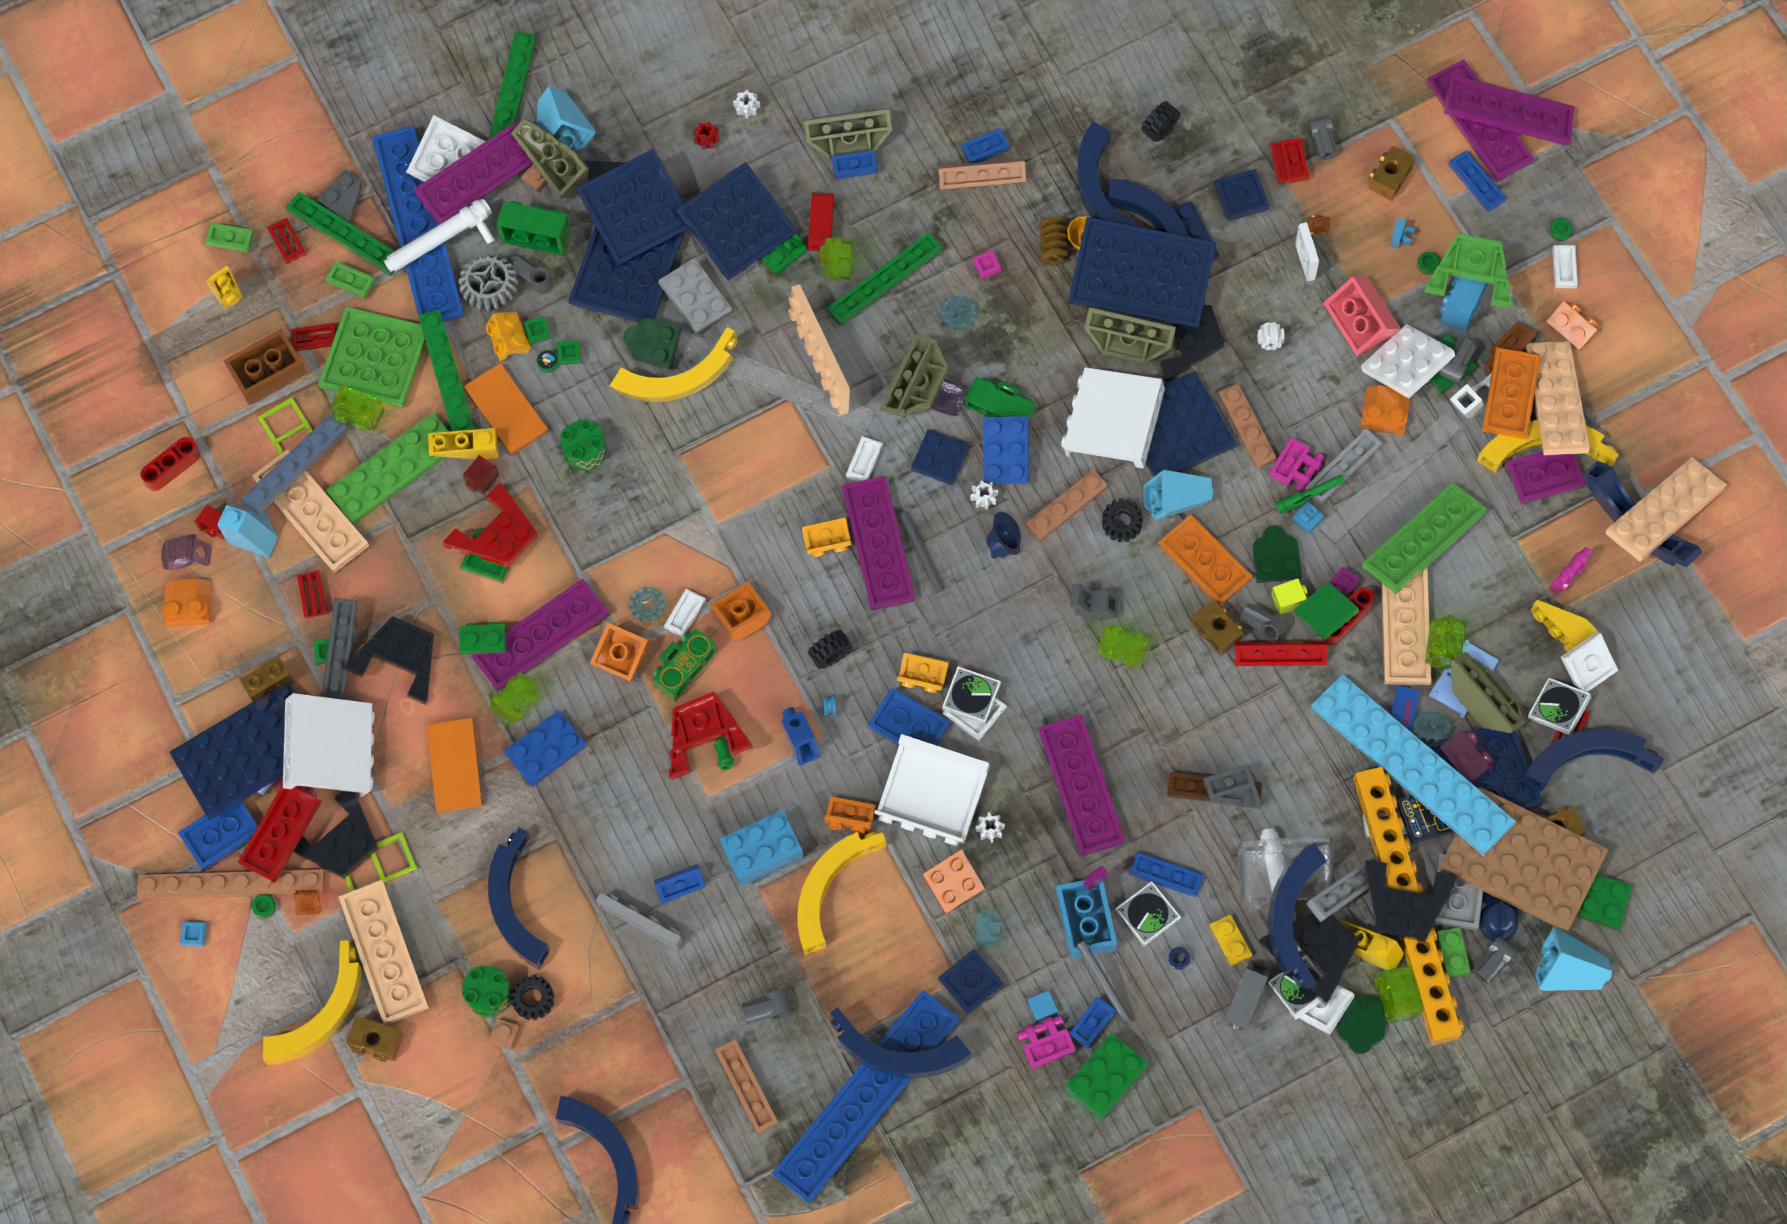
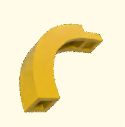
M727 327L710 354L698 365L684 373L671 377L651 378L634 374L621 367L610 387L624 396L648 402H666L691 396L713 383L733 361V357L728 351H732L736 346L738 335L734 330Z
M1530 421L1527 439L1504 435L1496 436L1479 453L1477 462L1496 473L1508 459L1517 453L1532 447L1542 446L1538 421ZM1586 426L1590 450L1589 453L1585 454L1596 461L1613 467L1619 454L1610 445L1602 443L1605 437L1604 434Z
M858 832L845 837L828 849L811 869L801 891L797 914L800 942L804 955L826 948V941L821 930L820 914L823 898L830 883L845 866L855 859L886 847V839L883 832L878 834L877 832L869 833L864 836L863 840H860Z
M349 940L340 941L337 983L324 1008L312 1020L296 1030L277 1036L263 1037V1061L267 1065L293 1061L313 1052L326 1043L340 1029L350 1015L359 993L362 967L359 963H353V961L357 960L356 947H353Z

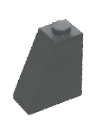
M1249 961L1225 1018V1021L1229 1022L1230 1027L1237 1030H1242V1028L1247 1030L1271 973L1270 969Z

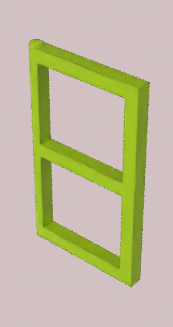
M292 397L258 416V419L280 454L284 451L279 443L305 428L309 434L313 431ZM292 405L303 424L275 438L264 419Z
M402 832L377 842V845L380 848L400 839L411 865L410 867L385 877L376 853L374 852L371 855L380 880H383L384 883L418 869ZM348 875L345 880L350 892L355 889Z

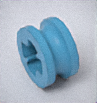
M832 695L831 698L824 696L825 716H828L830 713L836 716L835 695Z

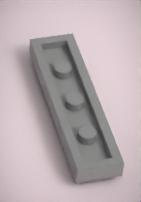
M1365 429L1305 487V490L1341 474L1346 482L1382 447V442ZM1342 484L1312 498L1322 505Z
M1365 862L1306 903L1320 922L1369 889Z
M602 893L599 894L596 899L598 907L679 950L683 943L681 936H679V931L670 926L667 929L659 925V920L650 915L647 918L639 914L640 911L630 904L627 907L620 904V900L612 894L608 893L607 896Z

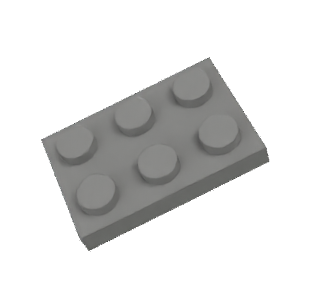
M695 258L664 276L658 282L695 334L700 333L732 313L733 309Z
M1439 854L1437 872L1446 873L1439 870L1445 854ZM1457 878L1434 924L1477 931L1479 928L1483 891Z

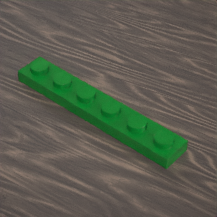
M514 33L488 140L517 120L536 43L535 34Z
M298 192L287 205V212L389 276L393 274L394 270L390 272L384 260L395 251L301 192Z
M929 232L828 306L827 312L840 327L942 252V246Z
M440 310L418 315L451 431L475 430Z

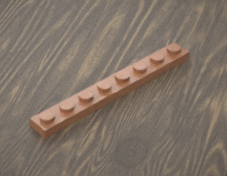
M323 869L284 870L275 883L253 871L138 875L137 898L139 900L249 897L262 894L269 896L324 894L325 871Z

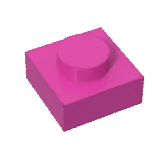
M993 250L973 257V264L981 280L1001 272V267Z

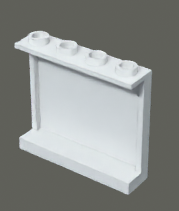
M1084 368L1083 375H1080L1078 378V394L1074 395L1072 401L1074 409L1072 415H1069L1067 419V435L1064 434L1062 437L1061 446L1064 448L1066 456L1070 457L1071 452L1128 460L1133 461L1135 467L1144 469L1165 391L1162 379Z
M295 693L290 695L285 700L283 788L293 789L296 785L351 791L359 792V797H363L370 792L373 787L371 768L374 763V757L371 755V747L374 743L372 724L375 718L374 711H372V703Z
M901 734L898 742L899 748L878 810H875V814L880 816L879 821L891 825L895 821L901 823L900 828L914 832L915 828L922 830V835L929 838L943 837L945 838L944 842L950 845L958 846V843L964 844L990 764Z

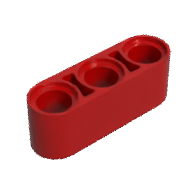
M812 192L808 238L809 251L831 252L834 193Z
M183 437L142 468L140 476L146 487L151 491L162 489L199 459L200 450L192 438ZM187 448H192L190 452L184 453ZM175 461L172 466H166L169 462ZM157 475L154 480H149L151 476Z
M1361 587L1348 598L1358 607L1359 612L1353 616V619L1347 621L1337 630L1338 635H1330L1327 639H1323V641H1327L1328 645L1333 646L1340 643L1370 611L1374 601V594L1369 588ZM1365 598L1368 603L1361 604L1357 599Z

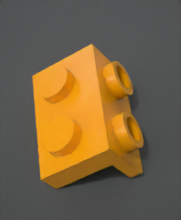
M517 311L493 313L486 324V331L490 335L494 352L497 354L499 361H505L507 356L511 354L528 353L531 347Z
M845 517L801 526L807 554H812V557L826 555L825 551L834 549V552L848 550L847 546L852 545Z
M904 652L897 681L902 682L904 687L915 688V685L924 687V691L937 693L938 690L941 691L944 688L949 661Z

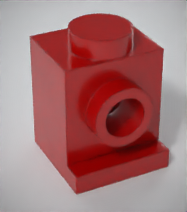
M207 504L194 521L199 531H204L213 538L215 536L221 539L225 538L217 525L222 513Z

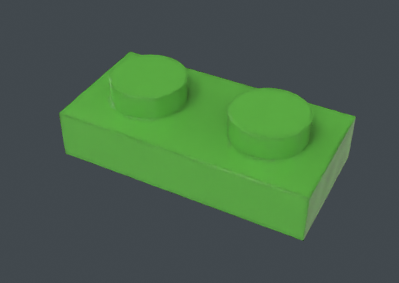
M211 223L205 243L207 246L249 253L254 232L250 229Z
M335 261L326 277V282L365 299L374 285L375 279Z
M1461 928L1437 931L1436 936L1439 949L1443 955L1444 971L1448 973L1449 978L1470 975L1471 971Z

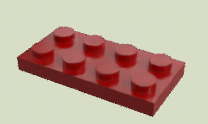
M282 784L237 863L275 883L322 801L295 787L293 789L283 788Z

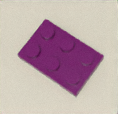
M1543 452L1510 460L1506 463L1520 505L1584 488L1586 485L1575 454L1543 455Z

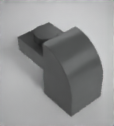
M1080 583L1072 584L1070 606L1075 608V615L1097 620L1118 618V595L1108 589L1091 591Z

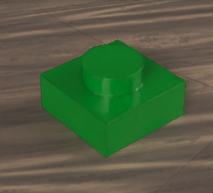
M545 316L524 321L530 344L551 339Z
M579 340L557 342L559 365L581 363Z
M329 639L315 640L313 644L316 665L325 664Z

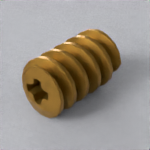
M1047 217L1042 219L1039 224V229L1041 230L1040 261L1043 264L1061 265L1065 261L1063 258L1068 255V251L1065 250L1067 243L1064 242L1067 240V235L1064 234L1067 232V228L1064 226L1067 223L1065 218Z

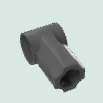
M1330 116L1307 120L1308 133L1310 138L1314 139L1319 158L1329 160L1337 156L1338 149L1333 137V124Z
M524 255L516 257L511 270H515L517 275L533 286L537 293L546 294L550 292L553 288V282L548 270L544 267H539Z
M1459 338L1453 349L1455 357L1439 371V375L1459 384L1467 370V364L1477 347L1473 341L1467 338Z
M1250 603L1246 605L1240 617L1242 622L1259 630L1266 641H1277L1289 627V622L1284 615L1279 613L1271 615Z
M1501 936L1492 943L1486 951L1487 954L1472 970L1475 977L1486 984L1518 952L1515 947Z
M786 990L773 991L768 993L766 997L742 1003L747 1024L768 1018L780 1019L792 1014Z

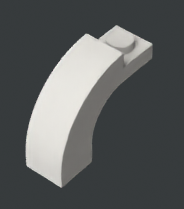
M1491 374L1472 388L1466 384L1450 398L1452 404L1467 419L1474 418L1485 411Z

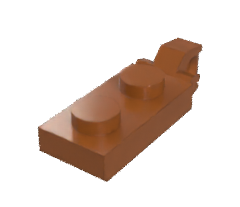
M1516 322L1489 351L1488 361L1484 364L1486 373L1489 375L1492 373L1496 347L1522 351L1536 336L1535 330Z

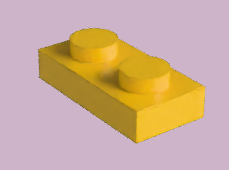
M1231 914L1209 925L1230 967H1234L1252 958L1253 955Z

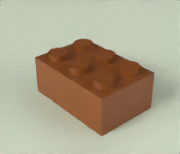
M282 329L223 360L248 405L257 402L307 374L302 361Z

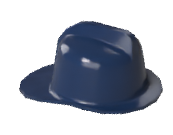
M998 512L993 519V528L986 537L991 557L993 559L997 557L1005 558L1011 554H1019L1021 534L1018 524L1009 514Z
M1485 892L1482 896L1480 928L1483 935L1491 942H1494L1499 936L1506 941L1512 939L1518 926L1517 907Z

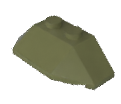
M889 109L861 110L804 120L806 142L830 160H832L831 156L871 150L875 152L892 131Z
M1089 307L1085 324L1086 332L1102 354L1143 364L1171 349L1176 329L1175 326L1163 321L1098 307Z
M915 335L880 407L881 411L903 416L932 407L949 371V367L935 339Z
M1467 652L1451 661L1452 692L1482 728L1512 733L1526 723L1522 717L1518 702L1486 665L1472 658Z

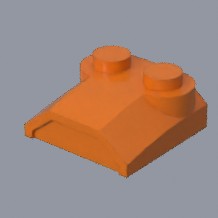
M1368 386L1365 393L1360 429L1404 436L1410 398L1387 386Z
M191 578L177 579L165 583V597L162 607L165 627L211 624L210 580Z
M748 581L709 604L726 628L729 636L735 640L743 639L762 628L771 617L769 608Z
M607 622L590 665L631 682L643 656L648 652L650 640Z

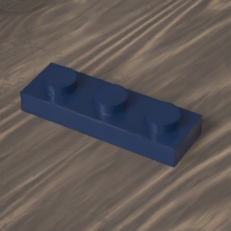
M1192 201L1173 208L1181 219L1188 237L1213 242ZM1215 248L1213 261L1218 259L1220 255L1217 248Z

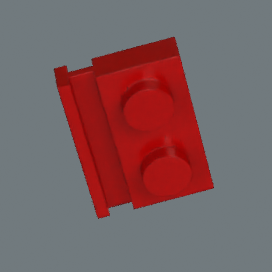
M1301 138L1282 140L1279 143L1270 142L1269 147L1278 185L1282 182L1292 183L1309 180Z

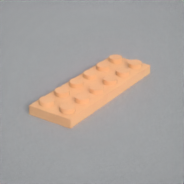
M800 284L792 286L791 296H789L791 308L788 309L789 316L797 324V333L800 339L803 338L805 341L806 352L814 360L813 366L816 373L821 374L824 390H828L830 393L832 407L837 408L840 416L847 414L849 410L850 388Z
M1570 341L1528 343L1525 346V352L1541 355L1534 393V404L1543 455L1589 453L1590 445Z
M288 449L252 475L256 483L268 474L290 451ZM307 471L273 502L333 573L337 572L369 547L364 537Z
M1691 457L1614 522L1605 534L1641 562L1724 491L1727 484Z
M1426 567L1397 594L1381 583L1384 684H1431L1428 569Z
M383 880L339 896L383 1024L389 1025L429 1009Z

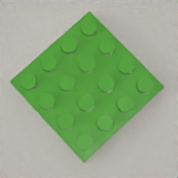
M345 307L318 383L319 387L404 408L426 344L421 324Z

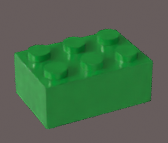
M517 201L503 202L497 221L502 243L565 257L572 235L567 214L559 210H544L536 205L532 207L526 206Z
M1111 1032L1065 1086V1092L1102 1123L1147 1070L1148 1062Z

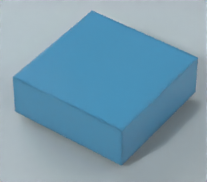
M182 921L180 945L205 947L207 923Z
M1049 990L1027 999L1036 1022L1058 1014Z

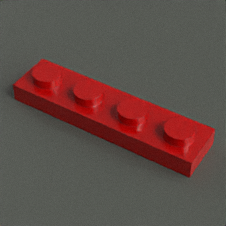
M1327 641L1235 642L1234 664L1235 666H1327Z

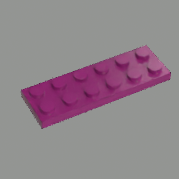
M1464 59L1427 78V84L1443 107L1445 106L1447 83L1450 74L1479 81ZM1450 115L1496 182L1533 163V156L1516 132Z
M1450 74L1447 83L1444 114L1568 146L1571 142L1574 106Z
M519 120L414 188L413 191L437 225L458 214L460 209L465 206L469 207L473 201L481 199L533 164L529 156L511 134L519 125Z
M881 476L842 485L871 611L915 602L886 477Z
M581 579L506 631V652L472 654L471 656L496 691L499 692L610 614L586 581Z
M1082 714L1038 727V732L1080 856L1083 857L1125 844V839Z

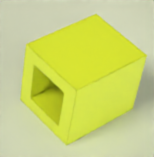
M1295 579L1273 587L1271 596L1278 613L1284 614L1294 610L1308 598V592L1305 585H1301L1299 579Z

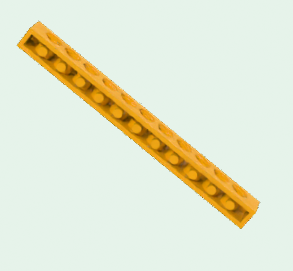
M1383 767L1355 773L1353 781L1370 833L1377 862L1387 863L1384 887L1424 894L1421 883H1417L1414 875L1417 874L1414 860L1410 861L1409 858L1410 845L1408 839H1404L1401 831L1404 830L1402 818L1400 816L1397 817L1395 811L1397 801L1395 795L1390 794L1389 787L1391 786V781L1388 773H1384ZM1378 790L1382 797L1374 798L1370 792ZM1385 812L1389 819L1381 820L1378 818L1377 813ZM1391 834L1394 836L1395 841L1388 842L1384 839L1383 835ZM1393 855L1398 856L1402 863L1394 864L1391 862L1390 857ZM1400 877L1405 878L1408 885L1400 886L1396 879ZM1432 927L1425 942L1400 938L1431 1046L1459 1039L1462 1035L1461 1032L1464 1031L1461 1018L1456 1016L1455 1009L1457 1008L1455 996L1450 995L1448 989L1450 979L1448 973L1443 972L1442 969L1443 955L1440 949H1436L1434 941H1437L1434 927ZM1416 945H1425L1428 952L1424 954L1418 952ZM1431 967L1435 975L1427 976L1423 972V968ZM1437 989L1441 993V998H1433L1429 991ZM1444 1012L1448 1016V1020L1445 1022L1438 1020L1436 1013Z

